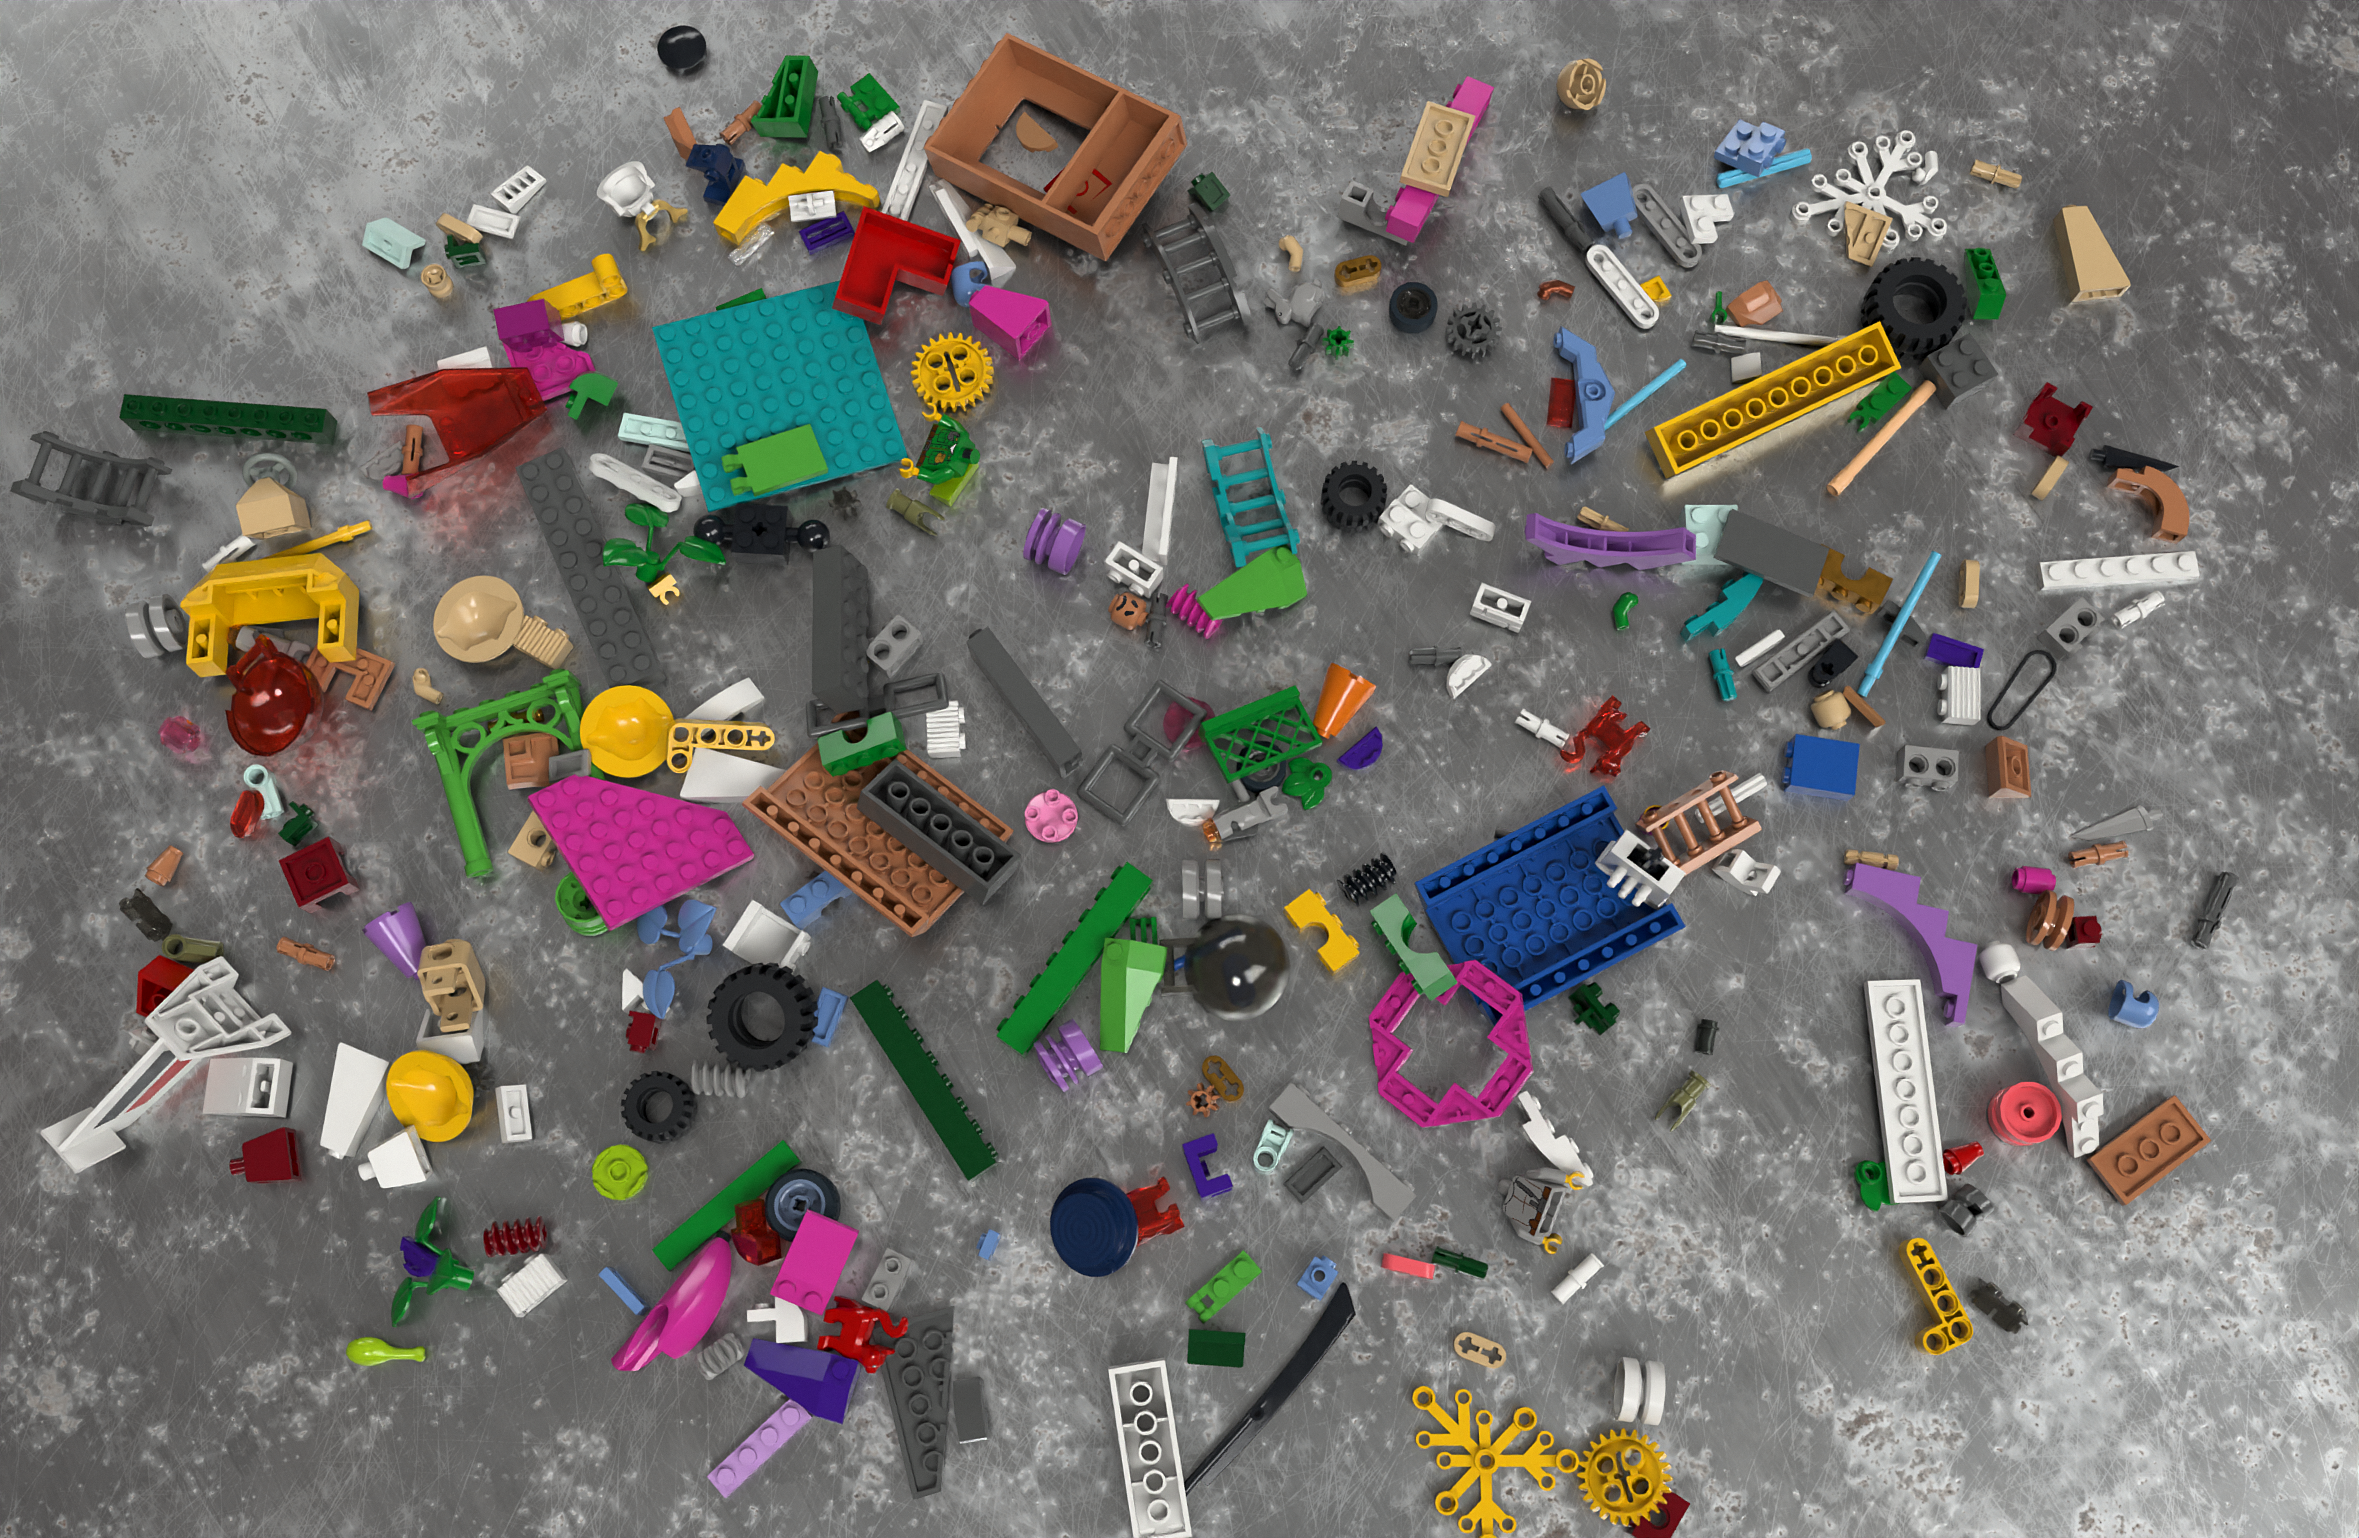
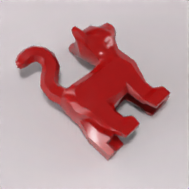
M835 1296L836 1308L826 1309L823 1321L826 1323H836L837 1321L842 1323L840 1335L819 1336L817 1349L827 1352L836 1350L845 1358L858 1360L867 1373L875 1374L877 1369L884 1364L887 1355L895 1353L893 1348L869 1344L876 1321L879 1320L881 1322L884 1332L891 1338H899L908 1329V1318L902 1317L899 1325L893 1326L890 1316L886 1311L864 1306L855 1299Z

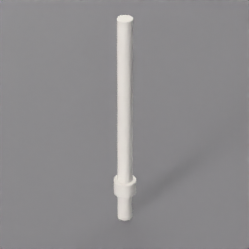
M1718 324L1714 325L1713 334L1717 335L1721 332L1724 333V336L1823 347L1847 337L1837 335L1835 338Z

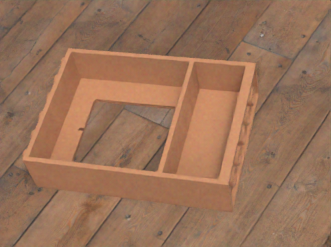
M1006 33L1002 40L996 43L994 51L989 58L983 61L975 77L968 82L967 88L962 95L955 100L952 109L946 117L941 119L939 127L932 136L928 137L923 148L936 176L995 206L1007 208L1012 213L1019 215V218L1107 261L1188 144L1180 115ZM1023 99L1091 131L1046 195L979 162L983 153L999 133L997 127L1002 128ZM1094 168L1112 183L1097 197L1095 196L1106 184L1092 174ZM1085 181H1087L1089 185L1087 193L1082 196H1076L1077 193H1082L1086 189ZM1071 205L1078 212L1072 214L1067 208Z

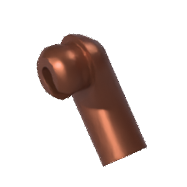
M1557 279L1542 282L1539 285L1540 289L1537 292V296L1548 300L1551 293H1558L1571 298L1575 286Z

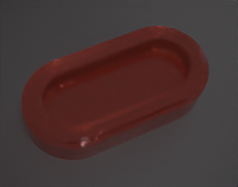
M258 790L242 792L230 820L231 831L237 838L250 837L254 833L262 815L265 803L262 794Z

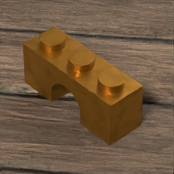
M1830 548L1816 588H1822L1830 592L1836 599L1847 600L1855 604L1856 608L1863 612L1874 613L1881 605L1893 578L1869 567L1861 579H1848L1841 570V563L1845 555Z

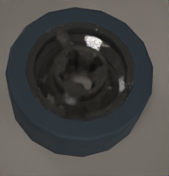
M1419 282L1402 284L1391 296L1389 318L1400 331L1406 333L1425 331L1434 322L1438 308L1437 297L1433 290L1425 284ZM1410 305H1415V306H1417L1418 309L1412 308V307H1411V308H1408V307H1409Z

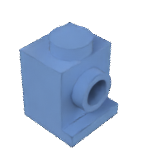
M1324 1255L1320 1259L1315 1256L1296 1286L1317 1301H1321L1339 1273L1334 1269L1337 1264ZM1316 1271L1324 1273L1325 1278L1323 1281L1318 1282L1315 1280L1314 1273Z

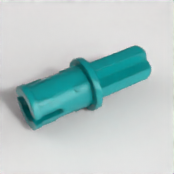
M1721 648L1720 653L1719 649H1715L1708 653L1714 670L1712 677L1714 680H1717L1722 700L1725 702L1737 698L1732 678L1734 672L1729 667L1725 649Z

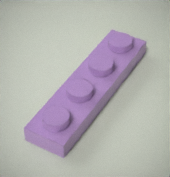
M789 1399L719 1464L707 1478L724 1498H728L813 1416L801 1405Z

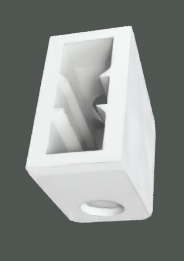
M414 1125L375 1145L368 1152L370 1161L358 1166L362 1180L366 1181L377 1177L381 1188L423 1182L433 1173Z

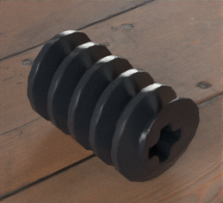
M1382 852L1380 853V860L1375 857L1371 859V866L1367 863L1362 864V872L1355 868L1352 871L1353 877L1349 874L1344 875V883L1337 879L1338 886L1347 900L1356 907H1359V897L1366 902L1369 901L1367 892L1370 891L1373 895L1377 896L1376 887L1379 886L1384 891L1387 890L1385 882L1387 880L1395 885L1394 876L1397 872L1391 860Z

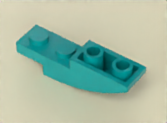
M1745 571L1742 574L1743 578L1737 582L1732 579L1720 588L1722 591L1717 597L1718 601L1705 609V614L1700 617L1695 614L1684 622L1685 627L1680 635L1685 642L1706 629L1709 630L1713 637L1726 629L1745 610L1759 590L1764 578Z

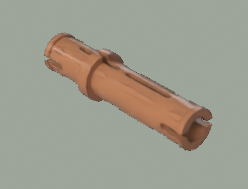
M1464 421L1460 422L1455 435L1476 443V446L1479 448L1481 446L1487 447L1501 454L1521 460L1526 464L1533 451V448L1488 432V428L1483 427L1481 429ZM1471 432L1483 436L1485 438L1491 439L1492 442L1474 436L1471 434ZM1496 442L1501 443V444L1506 445V446H1509V447H1511V448H1514V449H1516V450H1518V451L1515 452V451L1510 450V449H1508V448H1505V447H1502V446H1500V445H1497Z

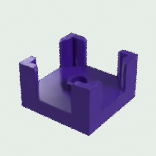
M1214 1133L1182 1144V1150L1201 1202L1230 1192L1233 1188L1228 1174L1207 1181L1206 1177L1210 1176L1205 1160H1199V1158L1217 1151L1218 1143Z

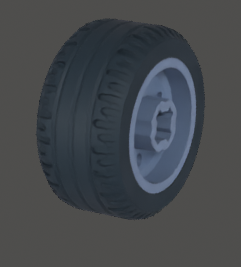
M794 1169L782 1174L770 1186L764 1203L765 1217L768 1225L776 1235L792 1242L807 1209L838 1221L841 1210L840 1196L832 1181L823 1174L811 1169ZM802 1201L807 1203L805 1204V1211L803 1212L799 1211L801 1206L800 1202Z

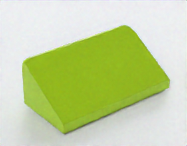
M978 463L969 464L964 476L952 478L940 485H934L929 495L951 507L978 469Z

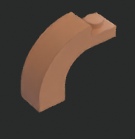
M2145 466L2138 473H2135L2132 469L2118 468L2108 478V488L2135 494L2149 504L2154 516L2151 538L2177 544L2187 536L2189 527L2187 501L2177 484L2166 474L2155 468Z

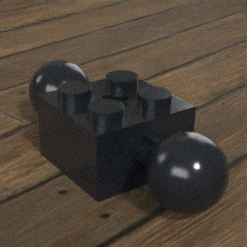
M736 503L734 525L725 524L720 517L710 514L700 517L693 528L694 536L715 543L718 546L724 540H732L731 554L737 563L788 565L790 543H798L802 549L813 553L814 551L825 549L830 541L829 529L823 522L813 519L805 521L799 528L792 527L793 516L789 507L780 505Z

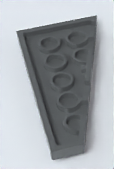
M955 1306L909 1318L908 1329L899 1338H891L884 1332L882 1326L874 1328L872 1331L875 1344L895 1350L894 1354L887 1355L881 1370L913 1500L942 1491ZM900 1321L892 1323V1325L898 1326Z

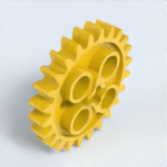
M949 332L948 339H944L942 334H939L938 342L930 338L931 346L928 347L922 344L923 353L916 352L915 356L918 361H912L911 363L913 369H915L911 371V376L915 379L912 381L914 388H918L916 390L918 397L924 396L925 404L932 401L936 408L941 405L944 413L948 407H951L953 413H956L957 406H961L962 410L966 411V404L968 403L976 407L974 399L984 400L982 392H990L987 384H993V378L990 375L994 374V369L990 366L993 364L992 359L987 357L988 351L986 348L981 349L980 341L973 344L972 336L963 340L962 333H959L957 338H953L952 332ZM946 353L950 356L961 389L960 392L955 390L944 356ZM959 355L967 356L964 360L959 361L955 359ZM936 362L942 363L938 368L931 367ZM967 377L974 378L970 383L963 382ZM946 384L950 386L947 390L942 391L938 389L941 385Z
M1622 1428L1620 1436L1613 1429L1610 1430V1439L1600 1434L1601 1444L1598 1445L1591 1441L1590 1444L1594 1449L1593 1452L1583 1451L1585 1456L1589 1458L1588 1461L1579 1462V1465L1585 1469V1472L1578 1473L1577 1477L1584 1480L1585 1483L1578 1487L1581 1491L1588 1492L1583 1497V1500L1587 1503L1593 1502L1590 1509L1594 1513L1600 1510L1599 1517L1605 1520L1610 1515V1522L1614 1525L1621 1518L1622 1524L1628 1527L1629 1520L1632 1518L1633 1522L1638 1526L1640 1525V1516L1642 1515L1650 1521L1649 1511L1653 1510L1659 1514L1660 1510L1656 1504L1658 1502L1667 1504L1662 1494L1672 1492L1665 1485V1482L1673 1480L1671 1475L1665 1473V1471L1672 1468L1671 1465L1662 1462L1667 1455L1663 1451L1657 1452L1660 1446L1656 1442L1649 1445L1650 1437L1645 1434L1640 1439L1637 1430H1634L1630 1437L1625 1428ZM1618 1452H1621L1623 1468L1629 1474L1626 1477V1481L1633 1496V1502L1631 1503L1628 1501L1627 1486L1620 1480L1624 1477L1617 1458ZM1634 1453H1640V1462L1637 1465L1631 1466L1629 1464L1630 1456ZM1607 1460H1612V1470L1608 1473H1603L1601 1469L1602 1464ZM1642 1481H1647L1649 1483L1648 1491L1644 1494H1637V1485ZM1613 1489H1620V1498L1615 1502H1610V1492Z

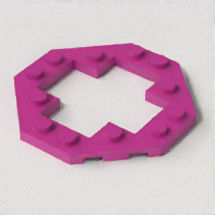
M1477 960L1453 965L1448 964L1447 967L1458 983L1435 998L1446 1006L1462 984L1503 1014L1487 1038L1506 1051L1508 1056L1477 1098L1454 1082L1438 1104L1398 1073L1414 1051L1393 1035L1394 1031L1420 997L1411 983L1415 979L1411 973L1406 976L1404 972H1401L1369 1016L1374 1043L1372 1044L1374 1061L1379 1080L1377 1082L1379 1094L1423 1128L1501 1117L1533 1073L1522 993Z

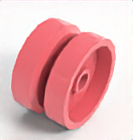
M2020 1082L1998 1091L1990 1100L1987 1110L1988 1122L1994 1134L2003 1142L2013 1146H2029L2051 1138L2059 1129L2062 1119L2061 1105L2055 1094L2046 1086L2036 1082Z

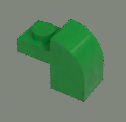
M587 371L577 375L569 384V388L577 391V394L571 393L565 407L569 409L568 416L577 420L588 397L608 406L618 385V380L597 371Z

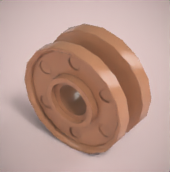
M2048 889L2043 891L2030 914L2026 929V941L2036 946L2043 940L2045 949L2050 951L2057 950L2065 939L2074 914V899L2063 895L2057 901V895L2054 891Z

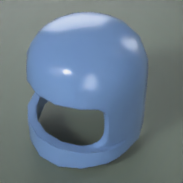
M975 261L952 270L950 279L953 295L960 306L969 308V300L973 293L977 290L980 291L985 286V284H982V280L987 277L988 273L984 262ZM977 269L982 271L978 276L970 278L971 270Z
M2119 980L2112 994L2108 1017L2137 1029L2149 1027L2158 1016L2159 1001L2152 992L2146 990L2137 998H2133V985L2130 982Z

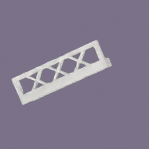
M1170 457L1169 464L1152 463L1142 555L1157 565H1167L1178 457Z

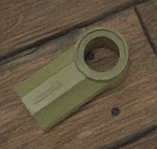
M172 934L164 939L162 951L165 956L180 963L193 962L205 964L220 956L223 957L224 943ZM183 943L182 951L175 954L176 946Z

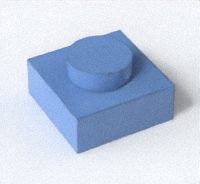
M990 1229L987 1234L982 1233L976 1249L980 1250L978 1256L991 1261L1002 1235Z

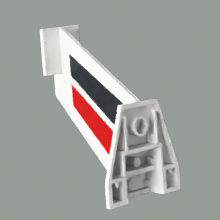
M222 956L198 966L145 1018L144 1022L159 1037V1040L95 1109L89 1107L41 1131L44 1139L76 1174L125 1149L126 1145L115 1133L136 1121L204 1057L266 1047L291 1034L290 1029L275 1013L261 1019L233 987L239 974Z

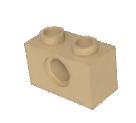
M534 810L507 853L543 872L545 867L548 868L552 864L557 847ZM542 835H546L545 843L541 846H536L537 839Z

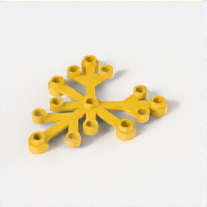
M1426 1386L1417 1387L1412 1393L1413 1404L1419 1409L1427 1410L1450 1433L1430 1434L1428 1431H1419L1415 1436L1417 1446L1424 1449L1431 1445L1463 1446L1471 1454L1451 1455L1445 1451L1437 1454L1436 1464L1441 1469L1447 1470L1451 1467L1470 1468L1449 1491H1441L1436 1495L1434 1500L1436 1510L1443 1515L1455 1513L1458 1508V1498L1480 1476V1501L1467 1515L1460 1516L1457 1522L1458 1528L1464 1533H1471L1480 1519L1482 1535L1479 1538H1497L1493 1535V1518L1498 1522L1499 1529L1504 1533H1512L1516 1529L1515 1519L1510 1515H1506L1492 1501V1474L1496 1472L1498 1467H1524L1537 1480L1539 1488L1550 1491L1555 1487V1478L1550 1473H1546L1541 1467H1557L1564 1473H1571L1579 1465L1577 1454L1570 1449H1561L1556 1455H1540L1554 1443V1437L1548 1431H1540L1536 1435V1441L1523 1455H1499L1522 1430L1529 1431L1535 1427L1537 1416L1528 1407H1520L1514 1412L1513 1422L1492 1445L1490 1439V1425L1493 1421L1492 1414L1487 1410H1479L1475 1414V1422L1478 1425L1479 1432L1478 1445L1470 1437L1469 1404L1472 1401V1395L1468 1390L1459 1389L1454 1394V1401L1458 1405L1457 1424L1435 1402V1394L1431 1388ZM1421 1392H1425L1428 1395L1427 1402L1423 1404L1418 1401V1395ZM1461 1392H1465L1468 1395V1401L1464 1404L1458 1400V1395ZM1482 1413H1486L1489 1417L1486 1424L1479 1422V1415ZM1522 1413H1526L1529 1417V1421L1526 1424H1521L1519 1421V1416ZM1421 1434L1428 1435V1444L1421 1445L1419 1443V1436ZM1543 1434H1547L1550 1438L1547 1445L1540 1443V1437ZM1442 1455H1447L1450 1459L1447 1466H1442L1439 1462ZM1483 1455H1487L1490 1458V1463L1487 1466H1482L1480 1463V1458ZM1564 1455H1568L1571 1459L1568 1466L1561 1464V1458ZM1544 1476H1549L1551 1479L1549 1487H1543L1541 1484ZM1444 1497H1448L1451 1501V1505L1448 1508H1443L1440 1504L1441 1499ZM1465 1518H1469L1472 1522L1471 1527L1467 1530L1461 1526L1462 1520ZM1506 1518L1512 1521V1527L1508 1530L1502 1527V1522Z

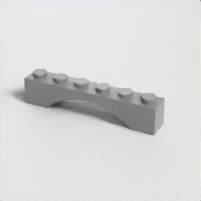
M1290 1083L1269 1106L1268 1110L1288 1129H1302L1318 1133L1342 1147L1353 1158L1363 1173L1369 1189L1371 1204L1393 1223L1416 1197L1413 1193L1415 1188L1403 1177L1400 1180L1392 1174L1394 1169L1385 1160H1376L1371 1155L1373 1150L1364 1141H1355L1350 1136L1352 1131L1341 1121L1335 1123L1329 1117L1331 1112L1320 1102L1317 1105L1308 1098L1311 1094L1302 1085L1294 1086Z

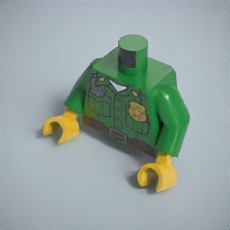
M929 402L926 405L934 410L931 415H927L922 411L923 417L929 422L936 420L939 423H933L916 466L914 467L911 459L904 458L901 460V464L910 468L908 470L899 468V472L903 478H910L915 475L919 480L940 485L952 478L964 476L969 464H977L979 462L980 453L975 449V444L969 439L970 435L963 425L945 413L943 415L939 414L936 406Z

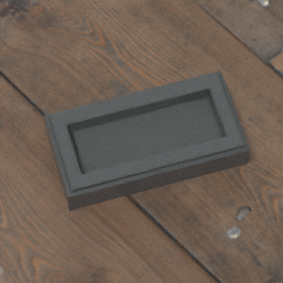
M1323 1146L1283 1185L1302 1205L1343 1166Z

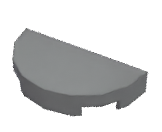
M399 440L359 467L358 470L365 477L374 481H383L386 475H398L403 469L404 455L401 451L402 447L405 446L404 443Z

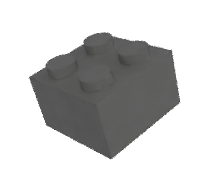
M1970 333L1928 355L1918 368L1924 379L1931 381L1935 385L1936 391L1934 393L1946 410L1989 387L1998 376L1997 371Z

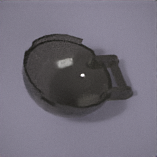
M1246 914L1223 915L1221 919H1213L1205 923L1192 938L1159 940V946L1167 947L1164 987H1161V995H1193L1194 999L1207 1010V1013L1224 1020L1243 1021L1254 1019L1268 1012L1285 993L1290 979L1291 967L1288 950L1279 933L1259 918ZM1174 948H1187L1184 960L1187 985L1175 986Z

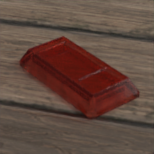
M1551 377L1546 425L1572 428L1576 394L1575 380Z

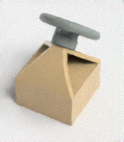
M260 453L250 457L242 469L244 481L250 488L236 504L243 536L263 540L312 529L305 499L291 491L297 481V471L294 465L287 458L274 453ZM260 461L276 462L272 467H265L264 469L253 467ZM286 468L289 472V479L282 485L280 484L279 472ZM251 475L258 476V481L255 482Z

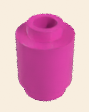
M2022 866L2021 868L2014 869L2011 884L2013 889H2018L2021 893L2041 895L2046 889L2054 890L2056 877L2047 868Z

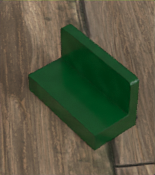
M1189 1329L1187 1363L1242 1368L1246 1333Z

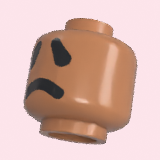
M1124 592L1121 595L1117 594L1108 609V612L1111 613V620L1127 630H1133L1138 625L1142 627L1146 622V616L1149 614L1146 612V602L1130 592Z

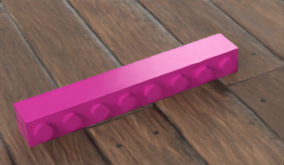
M1469 76L1466 77L1462 85H1457L1452 97L1454 98L1453 102L1448 101L1446 107L1475 115L1466 146L1489 106L1494 87ZM1406 185L1405 189L1401 187L1395 198L1396 205H1391L1386 213L1385 220L1388 221L1386 232L1414 243L1439 194Z

